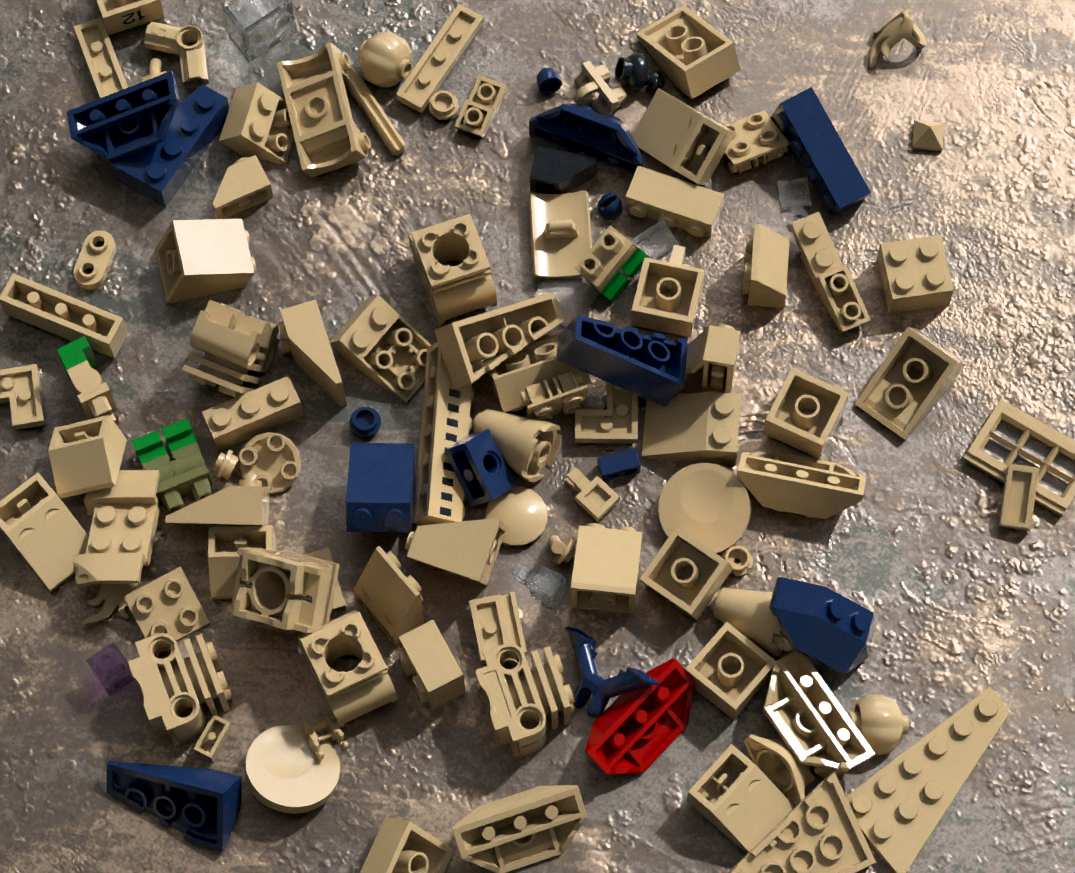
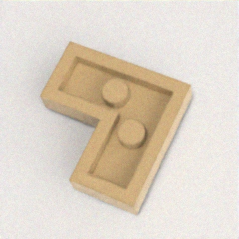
M37 364L0 370V403L10 402L14 430L46 425Z
M607 382V410L575 409V443L637 444L638 395Z

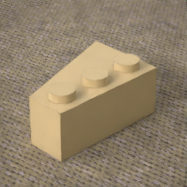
M725 324L709 325L687 345L685 386L680 392L688 394L709 391L731 393L737 366L741 331Z

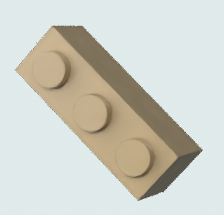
M637 166L625 196V210L639 218L648 217L657 220L666 227L675 226L684 229L696 237L705 236L711 238L723 208L724 194Z
M289 375L202 411L205 424L218 452L304 416L301 401Z

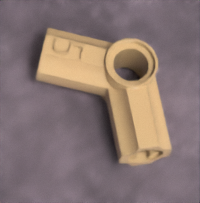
M151 21L145 32V48L179 55L183 87L195 90L202 84H209L206 47L201 30L194 25L180 28ZM190 42H196L195 45L186 46Z

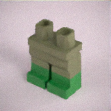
M188 418L161 428L174 459L172 461L169 459L158 430L131 441L143 469L159 470L160 477L156 496L160 506L164 505L169 514L185 507L182 496L193 492L197 502L212 495L210 486L212 481Z

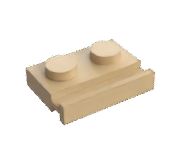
M515 592L501 596L499 594L469 600L481 664H486L482 651L503 644H515L523 650L525 656L527 655Z

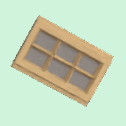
M1001 399L963 460L1004 484L1007 464L1039 468L1035 502L1062 517L1075 497V441Z

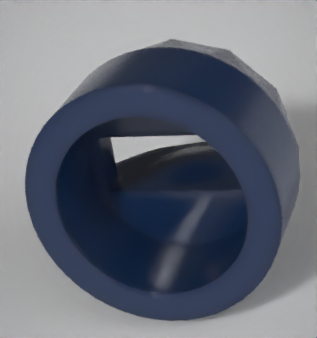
M543 68L537 75V85L539 91L543 94H552L562 86L560 75L553 68Z
M608 193L601 197L598 202L600 216L607 220H614L621 215L622 201L616 194ZM611 201H614V202L610 203L608 206H606L605 208L603 207V206L606 205L607 203H609V202H611Z

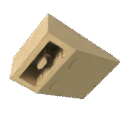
M658 88L632 136L637 147L693 182L707 185L736 132Z
M379 295L367 298L329 341L330 345L352 366L403 403H407L425 381L427 348L431 344Z
M38 472L0 501V532L50 592H52L75 574L73 556L86 553L89 535Z
M378 546L374 550L353 592L357 603L390 642L397 646L399 644V636L425 624L423 614L425 608L422 605L423 597L419 593L422 591V588L411 575L406 577L399 569L402 567L401 563L391 551L386 554Z
M732 744L695 783L687 795V802L746 854L795 808L758 766Z

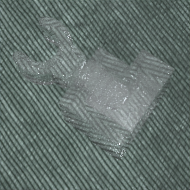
M518 563L512 571V574L516 576L514 580L528 586L531 597L539 600L544 607L552 611L555 610L568 590L565 576L544 566L536 574L527 566Z

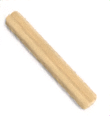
M351 63V68L348 69V77H343L344 84L391 154L398 156L406 150L405 142Z

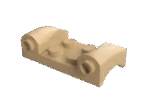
M329 42L324 44L319 51L308 57L278 62L277 67L302 171L313 178L367 158L368 150L371 149V143L365 132L361 133L354 126L343 77H348V69L351 68V62L347 53L341 52L340 49Z

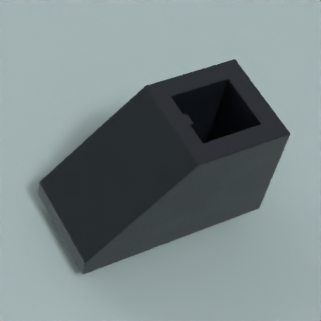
M537 146L530 174V191L541 194L568 193L596 176L597 158L585 152L571 153L562 151L555 146Z

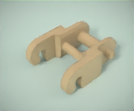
M327 715L323 716L322 722L312 726L309 722L305 723L304 733L309 736L308 745L317 760L324 759L323 751L319 752V742L331 737L332 740H336L343 751L348 749V742L343 741L344 734L339 725H333V720ZM326 728L328 733L318 737L316 731Z

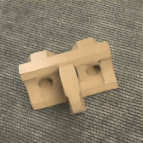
M590 61L582 63V71L574 80V83L579 88L573 98L574 102L578 106L591 104L597 113L605 116L612 115L615 109L623 105L627 94L621 87L609 88L607 84L611 76L610 71L605 65L594 67Z

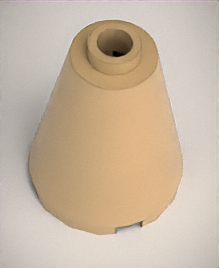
M487 409L478 413L472 423L474 433L489 428L504 462L529 482L535 483L542 479L544 475L540 472L545 466L551 468L560 450L562 435L558 434L557 430L561 429L560 426L551 422Z
M723 588L720 592L714 594L710 605L714 618L724 624L727 621L750 641L773 656L782 658L783 654L781 651L788 652L791 645L780 627L777 616H774L769 608L773 592Z

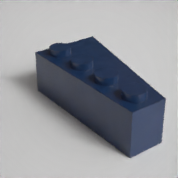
M203 84L200 85L177 105L163 142L116 159L110 164L115 180L167 207L225 124L230 108L228 98Z
M576 315L558 337L556 360L666 407L685 386L688 340L677 338L675 341L667 340L664 334L655 332L651 336L640 334L637 328L627 326L624 330L614 327L613 323Z

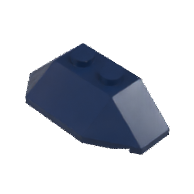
M169 71L67 111L71 139L109 161H114L163 142L179 102L175 73Z
M567 103L531 117L529 121L530 137L573 153H588L592 157H596L597 162L632 175L635 174L637 166L643 167L642 155L628 125L623 123L618 117L596 113L586 105L578 106Z
M783 577L777 578L769 608L772 614L777 616L780 627L793 650L841 675L847 674L869 657L876 630L873 612L827 587Z

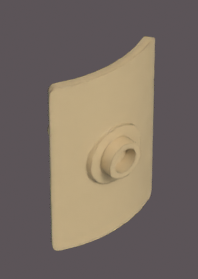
M582 190L565 194H530L528 200L533 275L539 278H572L582 276L575 270V267L592 248L588 192Z

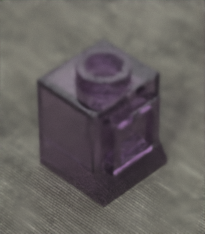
M114 642L87 660L92 672L109 696L135 680L128 661Z

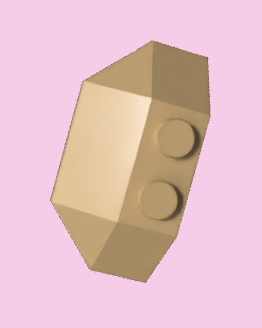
M759 451L752 454L742 452L737 470V477L763 507L779 512L786 511L801 514L809 518L827 519L862 501L866 483L865 476L855 474L852 470L838 463L778 451Z
M794 651L774 663L763 712L799 764L849 771L874 757V751L808 657Z
M578 785L538 786L478 806L452 826V830L462 860L472 862L496 873H506L564 853L581 824L587 819V813Z

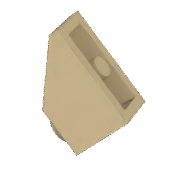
M256 155L249 158H240L227 168L212 203L217 219L228 218L273 198L271 184Z

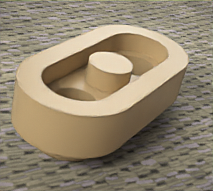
M101 230L94 231L85 239L74 267V277L81 288L94 290L104 283L116 253V244L110 233ZM99 241L104 242V245L101 247L94 246ZM87 268L94 269L90 274L84 273Z

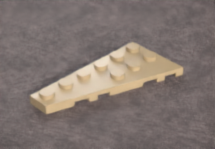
M831 772L728 873H856L876 863L835 772Z

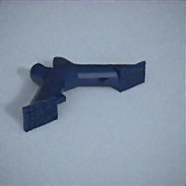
M569 626L565 627V630L570 633L580 676V682L573 695L575 701L573 705L576 708L584 707L592 694V700L587 710L589 717H599L604 712L610 698L651 685H659L658 681L644 673V671L642 672L628 667L626 671L620 669L617 676L608 679L603 678L599 675L595 658L597 652L593 650L597 644L596 639L594 640L585 632L580 631V629Z

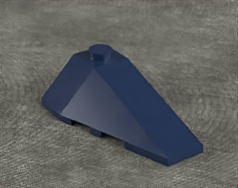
M115 761L107 763L108 794L139 812L147 811L159 819L158 823L166 828L169 826L174 827L184 833V839L192 844L222 852L226 849L241 807L242 776L205 768Z

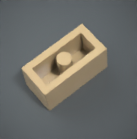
M213 714L193 748L195 754L214 763L233 729L232 724Z

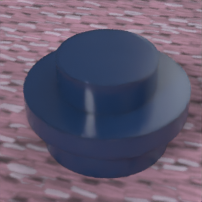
M370 407L358 408L350 417V427L357 436L371 437L381 427L380 415L375 409Z

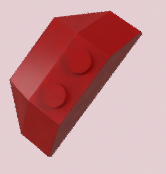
M672 658L646 672L647 675H650V677L659 682L658 686L651 685L620 695L593 723L585 752L604 774L644 772L687 727L695 681L676 659Z

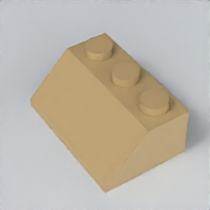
M564 330L532 341L523 347L522 350L486 372L495 399L503 412H517L522 410L525 405L530 404L523 403L520 392L525 391V387L537 383L541 384L547 399L542 382L544 380L547 381L552 395L555 396L556 392L551 380L553 377L556 378L563 393L557 377L570 371L574 373L580 372L583 384H580L579 387L592 383L588 373L556 360L558 337Z
M385 817L360 873H444L454 849L411 821Z

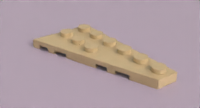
M990 687L846 796L865 839L893 873L907 872L1011 711Z

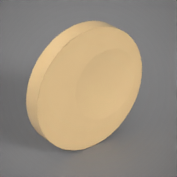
M697 463L682 468L665 484L659 499V519L668 537L675 527H678L718 554L734 546L744 535L750 522L751 501L746 487L733 472L717 464Z
M287 724L270 728L261 733L252 742L247 752L244 773L250 791L261 803L279 812L297 814L312 811L327 802L337 787L340 775V761L334 746L328 739L320 741L319 752L323 751L324 759L317 760L308 745L309 736L304 733L305 726ZM316 731L318 737L322 735Z

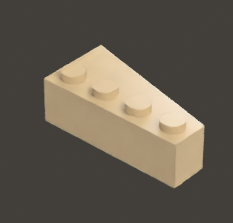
M554 291L435 329V335L453 389L473 383L480 376L498 366L502 361L516 354L523 347L562 323L564 319Z

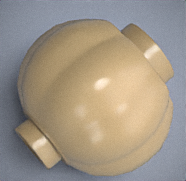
M379 32L365 40L359 48L360 71L368 82L378 87H392L398 84L399 81L407 78L412 72L413 63L410 46L405 39L393 32Z
M871 694L865 696L855 704L854 712H848V716L872 748L875 755H884L893 751L898 746L902 735L909 732L908 715H902L898 704L884 695Z

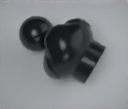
M633 53L627 58L621 57L617 61L615 78L617 81L624 82L629 89L634 91L640 90L646 85L650 92L654 93L658 88L662 89L666 82L665 76L657 70L648 73V63L644 54Z

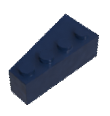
M810 87L778 105L770 118L788 140V148L805 172L808 180L819 193V198L824 208L830 210L834 216L865 200L871 192L813 88Z

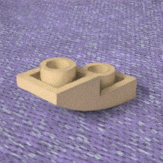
M478 75L469 99H466L455 128L483 138L507 91V85Z

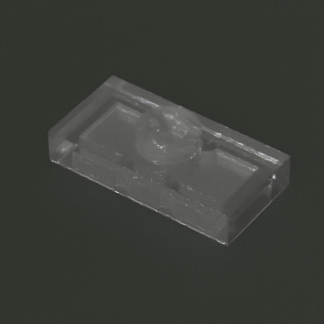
M663 219L630 240L646 253L650 259L660 260L671 253L674 245L680 246Z

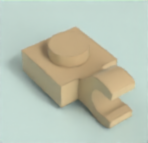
M576 467L566 475L568 479L565 482L573 490L579 492L575 497V501L597 522L620 500V496L598 476L590 482Z

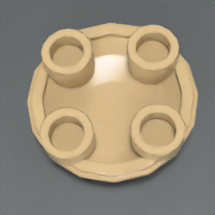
M266 432L256 435L246 443L239 453V468L242 478L244 480L262 481L263 487L270 488L271 495L287 490L295 483L300 474L301 458L299 450L291 439L280 433Z
M521 486L512 487L494 500L489 501L485 511L486 519L496 518L508 525L501 544L503 546L526 545L535 541L544 534L548 521L547 507L543 499L533 490Z

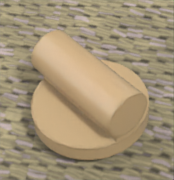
M556 535L549 537L548 544L552 552L555 553L553 559L555 564L559 565L562 561L567 563L573 557L576 551L574 537L569 536L564 542H561L560 538Z

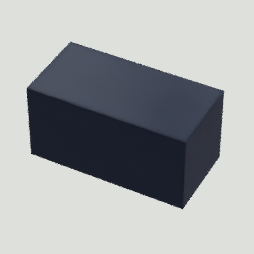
M635 448L597 458V466L604 482L640 473L641 470Z

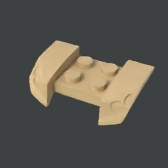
M120 470L115 486L87 492L84 503L87 509V516H93L86 553L73 556L76 588H85L97 584L140 583L143 565H150L160 512L156 496L160 477L159 470Z

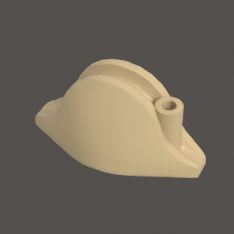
M756 735L748 736L744 743L754 764L796 807L805 798V788L814 782V776L810 772L811 766L799 764L782 738L765 739Z

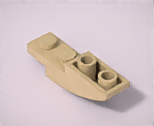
M816 212L792 222L789 226L801 251L800 258L819 297L840 331L843 333L870 322L869 314L847 265L842 264L820 213Z

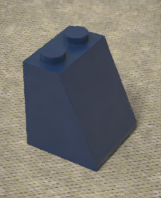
M351 443L346 494V532H411L415 506L414 444Z

